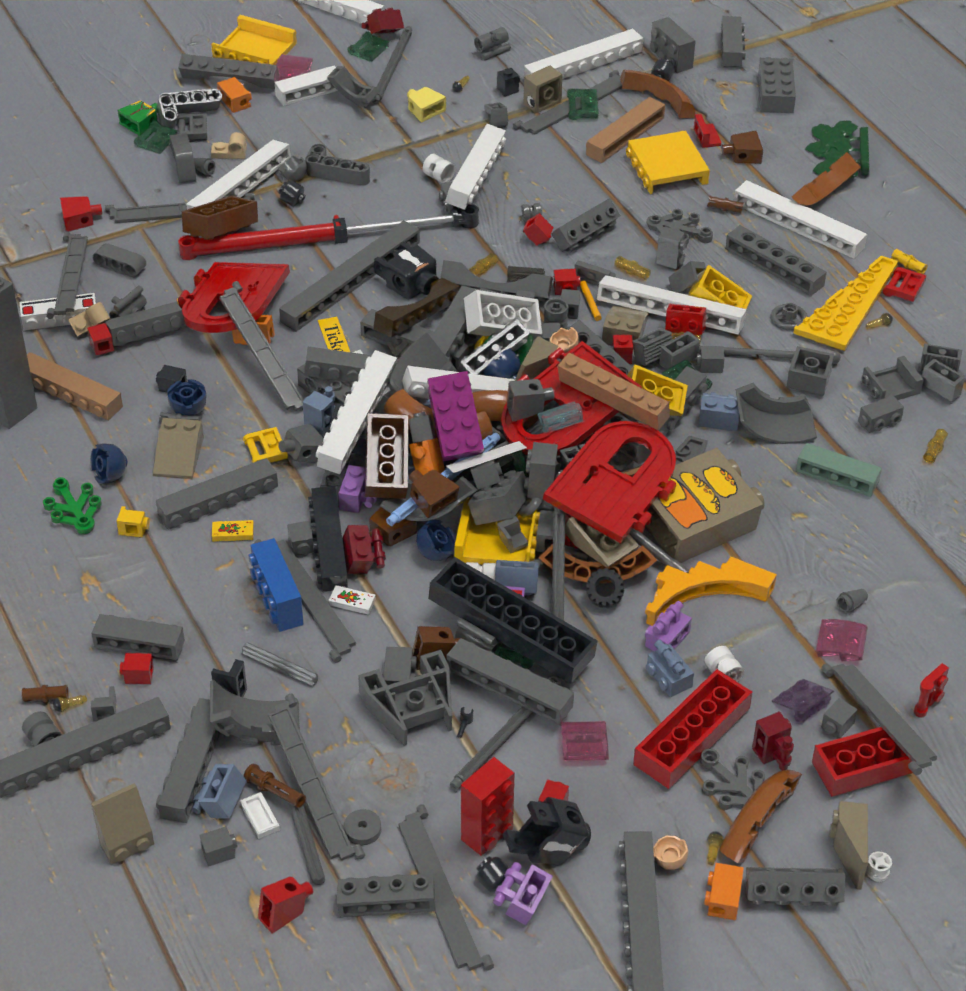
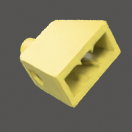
M428 87L418 91L410 89L407 93L408 108L420 122H424L446 111V97Z

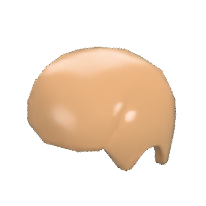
M572 327L569 330L560 328L551 336L550 342L558 345V348L561 347L564 353H567L579 344L578 332Z
M666 835L658 839L653 846L654 859L664 869H678L687 861L688 847L683 839Z

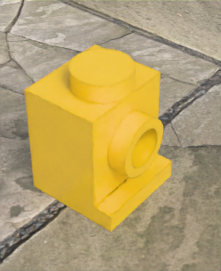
M122 506L116 520L119 535L143 537L145 530L149 529L150 518L145 517V512L126 510V507Z

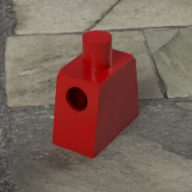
M87 196L60 198L65 229L68 232L92 226L94 224L92 216L103 214L101 204L90 205L89 197Z
M290 876L261 888L258 919L273 934L304 912L305 898L314 893L311 884L307 881L299 884L294 877Z

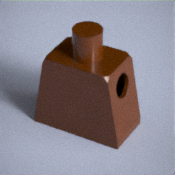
M757 131L733 134L730 138V144H722L721 146L722 155L731 154L735 163L762 164L763 147Z
M414 470L409 476V479L413 482L410 496L427 518L449 506L458 498L459 486L436 470H431L425 475H422L418 470Z
M382 507L369 519V536L372 537L371 531L373 529H379L380 535L383 537V543L387 546H393L417 533L416 521L403 519L399 523L390 526L386 519L391 513Z
M418 626L413 645V656L417 657L416 669L420 670V656L438 650L442 651L447 661V654L460 638H454L449 627Z

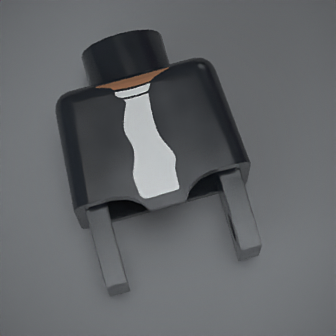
M403 241L400 243V250L395 253V258L388 263L380 257L374 259L375 274L386 280L387 288L406 299H411L420 292L428 295L431 283L439 279L437 277L436 259L418 245L411 247Z
M547 797L543 803L530 801L527 807L531 817L520 828V831L506 829L503 832V837L510 853L528 855L530 862L544 864H563L575 849H585L591 839L590 826L584 821L578 805L574 802L553 797Z

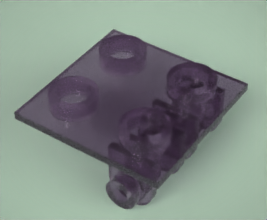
M802 679L786 691L781 692L772 702L795 711L794 719L797 722H804L811 717L810 715H814L830 703V695L834 693V690Z

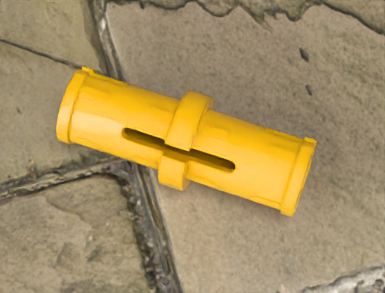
M895 249L891 255V259L897 260L906 269L910 268L920 274H924L927 270V264L915 259V256L908 255L899 249Z

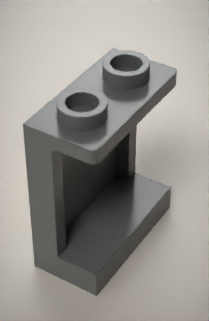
M905 356L897 358L896 366L872 372L869 367H864L863 375L861 376L862 384L867 387L872 397L877 401L892 395L897 400L921 394L923 378Z

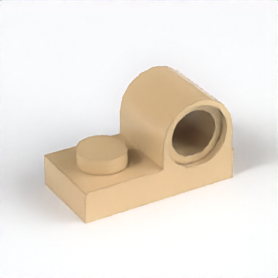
M236 132L231 134L229 143H213L211 158L245 159L247 152L245 136Z
M98 302L88 307L84 312L70 318L69 322L78 337L88 332V327L103 324L106 320H110V317L102 302Z

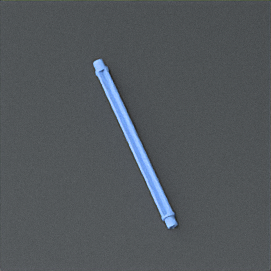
M493 433L482 440L484 446L483 453L488 452L500 440L498 433ZM471 457L460 458V459H458L456 462H459V461H462V460H465V459H468V458H471ZM447 468L441 474L452 481L464 470L453 473ZM409 498L386 519L387 523L390 526L399 523L417 509L418 505L412 498Z

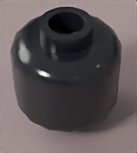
M660 59L655 62L651 74L670 81L675 68L670 60Z
M292 180L284 182L279 189L280 199L291 206H296L298 203L302 204L306 197L304 187Z
M489 856L477 867V879L489 892H494L498 886L502 885L505 879L504 874L509 867L501 858Z

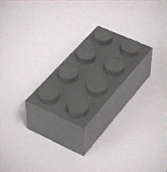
M760 58L758 70L760 112L794 113L796 93L793 59Z

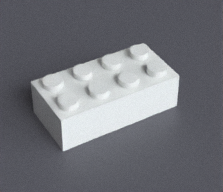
M475 290L464 298L468 334L491 336L495 333L498 335L506 325L512 324L518 319L530 332V335L533 336V340L537 336L542 335L538 299Z

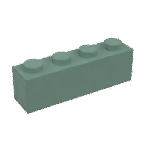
M809 443L805 444L798 456L796 472L872 497L879 483L882 470L881 467Z

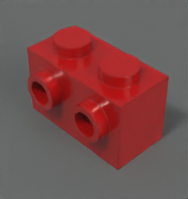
M669 304L666 310L665 330L670 331L672 334H681L687 331L694 336L702 335L706 326L707 307Z

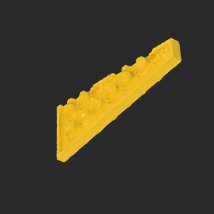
M880 256L869 265L865 272H860L854 281L848 282L844 289H840L826 300L821 308L815 309L809 318H804L803 323L799 326L796 325L793 334L845 351L892 276L895 268H897L898 261Z

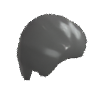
M292 156L279 166L278 169L286 179L298 181L305 176L307 164L303 157L299 159L296 156Z

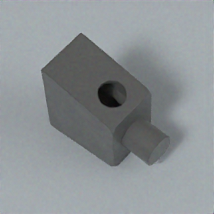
M538 379L509 381L506 407L512 421L543 412L544 401L554 399L553 388L543 389Z
M311 424L290 428L287 430L284 440L279 442V450L281 452H288L298 462H318V458L315 456L318 447L323 446V437Z

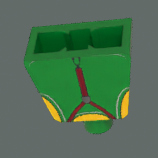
M138 101L118 109L119 124L141 137L158 123L157 104L154 103L149 106L143 101Z

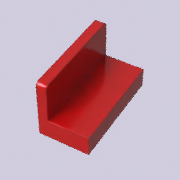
M695 114L694 131L702 148L721 146L722 142L714 124H706L702 114Z

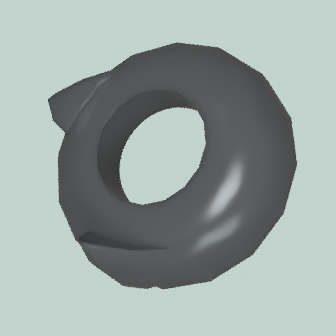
M537 497L527 498L520 510H518L519 514L523 518L529 516L539 507L542 499Z

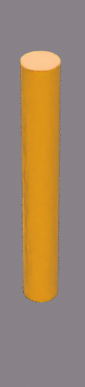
M581 281L580 287L595 321H600L602 317L586 281Z

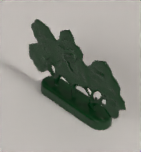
M850 120L839 121L834 127L823 123L812 128L813 136L817 137L820 141L810 143L805 150L814 152V155L817 157H825L826 160L817 164L813 172L818 175L824 171L829 172L831 171L829 167L846 152L860 151V159L855 161L860 164L861 175H869L868 127H861L859 129V137H855L852 133L858 129V126ZM859 140L860 148H852L849 143ZM857 171L849 178H855L858 175Z

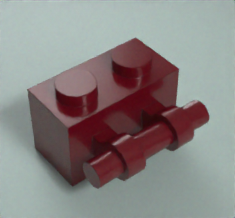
M381 8L374 9L371 14L367 15L368 21L361 24L362 29L370 30L371 34L395 33L404 29L400 9L393 10V8L381 10Z
M368 525L347 526L342 537L347 574H368L373 562H376L379 569L385 567L386 555L382 549L383 537L380 535L379 529H373L371 531L372 537H370Z
M780 711L756 721L752 749L763 764L776 760L780 770H787L792 760L790 754L794 749L793 739L790 737L792 725L787 718H784Z

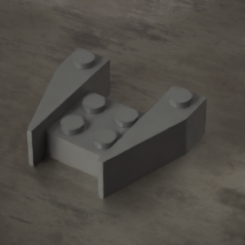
M441 650L420 656L421 675L394 684L386 685L380 669L358 675L359 693L366 708L404 746L407 745L408 728L442 718L448 731H452L449 665Z

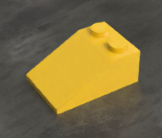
M709 264L697 276L698 282L692 286L688 294L689 296L747 309L752 298L751 294Z
M634 364L627 376L642 386V389L668 401L670 416H682L688 385Z

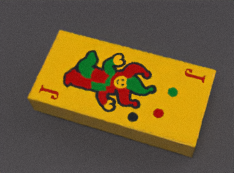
M253 520L212 522V542L254 539Z

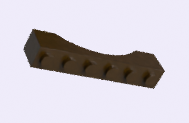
M440 278L431 283L430 293L421 301L403 306H387L375 312L373 329L393 337L449 307L460 286Z

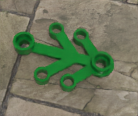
M63 477L55 479L53 483L54 493L58 496H63L68 505L55 502L53 497H47L43 500L45 510H54L51 512L52 522L74 525L75 529L81 534L90 533L95 526L93 516L102 505L100 496H91L94 493L93 485L91 483L82 484V493L76 502L70 493L69 482ZM89 498L90 506L86 513L83 514L82 509ZM63 512L74 514L75 517L63 516Z

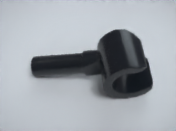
M465 707L461 708V725L457 734L458 738H462L467 724L473 722V709L471 713L465 714Z

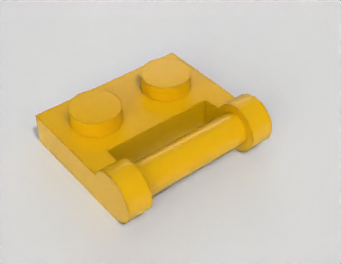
M277 427L248 433L243 437L244 444L248 446L253 458L252 463L265 458L270 463L288 458L287 452L279 450V442L282 439ZM260 441L265 454L259 455L255 442Z

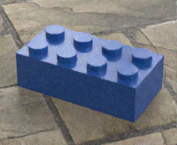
M275 538L250 545L251 554H248L251 566H253V568H250V574L253 581L257 580L256 586L259 595L263 594L264 607L266 610H270L269 616L272 625L276 624L279 632L304 625L301 595Z

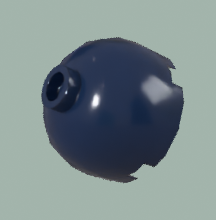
M509 348L499 354L501 357L497 360L493 359L483 371L484 376L516 379L521 367L520 359Z
M188 379V382L181 383L180 380L172 384L168 389V403L176 414L181 413L182 415L195 416L206 405L207 394L205 387L199 381Z
M96 444L97 448L92 449L90 458L92 471L96 470L98 475L94 476V478L101 484L115 482L122 477L127 467V457L114 444Z
M437 519L426 522L416 536V544L421 555L435 562L452 556L456 536L449 526L445 528L441 525L443 522Z

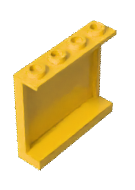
M239 15L237 17L238 27L221 44L212 43L211 46L214 58L277 65L297 44L296 30Z
M686 130L628 141L626 156L630 158L632 167L636 169L638 177L643 181L644 188H647L650 194H653V185L691 178H698L702 185L709 183L710 170Z
M470 497L464 502L455 541L454 557L465 563L474 562L479 565L496 563L497 560L534 561L540 512H537L538 508L525 518L519 512L516 513L515 516L519 520L521 532L527 539L528 546L510 553L500 539L497 527L498 523L505 520L476 525L468 505L472 498Z

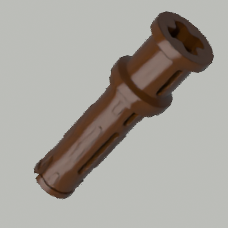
M257 764L249 765L244 772L246 782L257 785L259 790L270 791L297 808L304 805L306 795L278 781L273 773L261 770Z

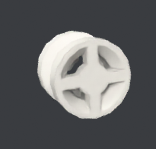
M880 851L873 852L869 856L866 874L871 880L882 882L888 878L892 866L890 856Z

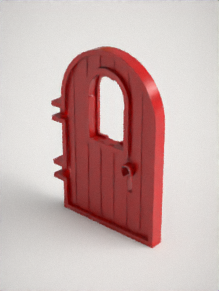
M214 262L207 272L199 269L193 277L196 287L194 291L189 293L188 290H184L178 297V304L182 308L185 324L193 330L205 333L237 330L238 328L228 313L221 316L209 315L216 303L220 301V296L224 295V290L233 288L232 284L235 281H238L243 288L242 292L238 294L256 321L263 314L289 275V264Z
M583 341L567 353H564V350L559 347L548 356V362L551 366L534 379L540 380L543 389L552 387L554 390V399L544 401V406L554 400L561 407H564L569 414L546 432L535 435L526 432L523 428V424L532 416L512 421L506 403L501 417L503 433L509 444L519 441L527 447L519 450V452L528 455V449H533V442L557 444L558 456L560 455V450L577 446L620 412L559 381L558 365L560 362L556 359L560 358L563 360L568 353L640 388L642 386ZM524 374V375H523L521 378H519L518 380H530V379H529V377H528L526 374Z
M619 421L607 424L591 436L544 492L543 500L621 544L632 529L643 533L645 525L650 524L652 515L647 510L657 497L667 502L670 493L673 494L675 492L676 482L671 480L676 465L674 448L661 432L649 425L634 421ZM637 442L644 445L647 449L649 448L651 455L633 477L626 473L618 472L613 466L608 464L623 445ZM589 475H593V476L590 478V480H589L586 484H584V482L586 481V479L588 480Z

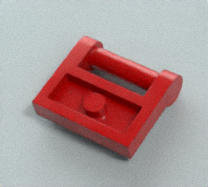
M897 267L889 284L884 287L883 294L887 297L893 295L914 302L926 281L927 275ZM904 278L900 287H895L899 279Z
M941 663L921 681L919 700L914 707V714L917 717H925L928 708L934 702L938 703L945 694L943 690L948 682L947 675L949 667Z

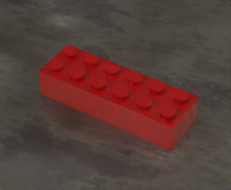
M716 669L635 747L633 765L670 789L701 758L702 752L710 749L750 709L752 691Z

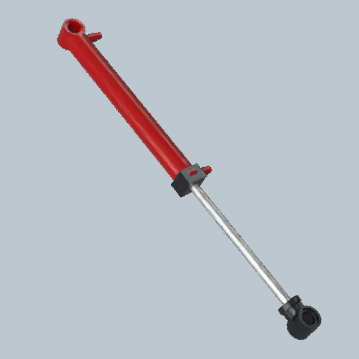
M468 204L465 210L457 211V209H452L451 215L404 221L413 226L452 222L453 227H458L459 224H462L463 227L472 229L479 225V208L474 204ZM335 215L332 223L215 236L212 240H205L199 236L185 235L179 238L178 244L180 257L183 260H193L199 255L335 240V244L348 243L347 233L392 229L403 220L346 226L345 218H339L338 215Z

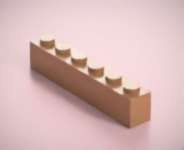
M651 97L642 101L625 115L590 138L586 143V155L603 163L628 145L629 140L638 138L663 120L665 104Z
M31 352L27 354L32 383L35 388L41 389L52 396L63 399L67 403L76 405L108 421L123 407L120 392Z
M568 353L558 365L559 381L658 431L670 417L668 401L571 353Z

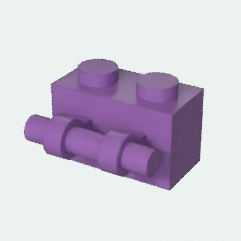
M349 465L338 493L339 510L359 513L363 502H365L366 507L371 508L377 498L365 497V467Z
M677 601L675 604H671L665 613L662 612L659 615L656 623L647 628L645 632V647L652 651L658 650L654 643L660 639L664 644H670L675 650L690 633L692 618L681 613L680 610L683 608L682 602Z
M514 862L511 868H508L505 872V879L502 885L497 887L493 903L497 906H502L504 900L511 902L505 914L526 926L553 876L534 865H531L527 874L523 875L520 873L522 866ZM513 883L520 885L517 892L510 890Z

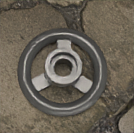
M794 303L779 305L771 312L773 323L787 330H794L796 325L799 326L803 323V319L808 317L806 311ZM783 310L782 315H777L779 311ZM797 312L802 315L801 321L796 318ZM782 320L791 321L793 324H785V323H782L781 321H782Z

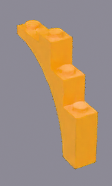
M731 556L726 563L721 565L720 569L698 561L694 568L691 567L689 573L667 565L664 571L659 572L657 575L656 583L658 586L654 601L652 603L649 602L645 609V614L647 615L646 624L653 626L662 612L665 613L671 604H675L677 601L684 603L702 596L734 594L767 602L775 588L777 574Z

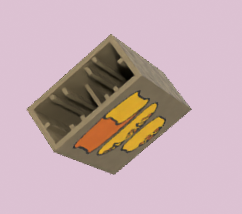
M714 448L675 465L671 480L676 482L675 492L673 494L670 493L667 502L659 497L655 499L647 510L652 515L650 524L645 525L665 553L682 563L756 530L761 510L765 506L764 498L756 487L750 488L742 479L738 464L733 459L727 460L718 448Z

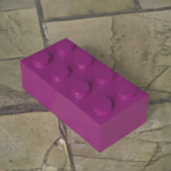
M468 371L428 378L427 389L443 462L482 454L484 446Z

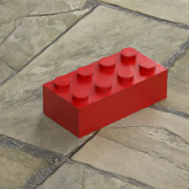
M882 727L818 744L814 748L812 763L831 797L913 773L908 768L909 763L912 762L911 759Z
M495 757L490 759L461 784V840L480 856L486 851H491L496 846L497 842L503 838V832L506 829L513 830L515 772Z

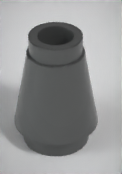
M194 158L195 170L204 175L212 174L215 171L216 165L212 159Z
M864 589L842 592L837 597L836 603L842 612H851L868 599V594Z

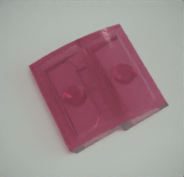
M281 54L276 64L280 74L279 80L309 73L313 58Z
M822 619L816 648L818 657L839 656L841 661L862 660L868 630L867 625L847 620Z
M605 721L561 722L563 761L609 760Z

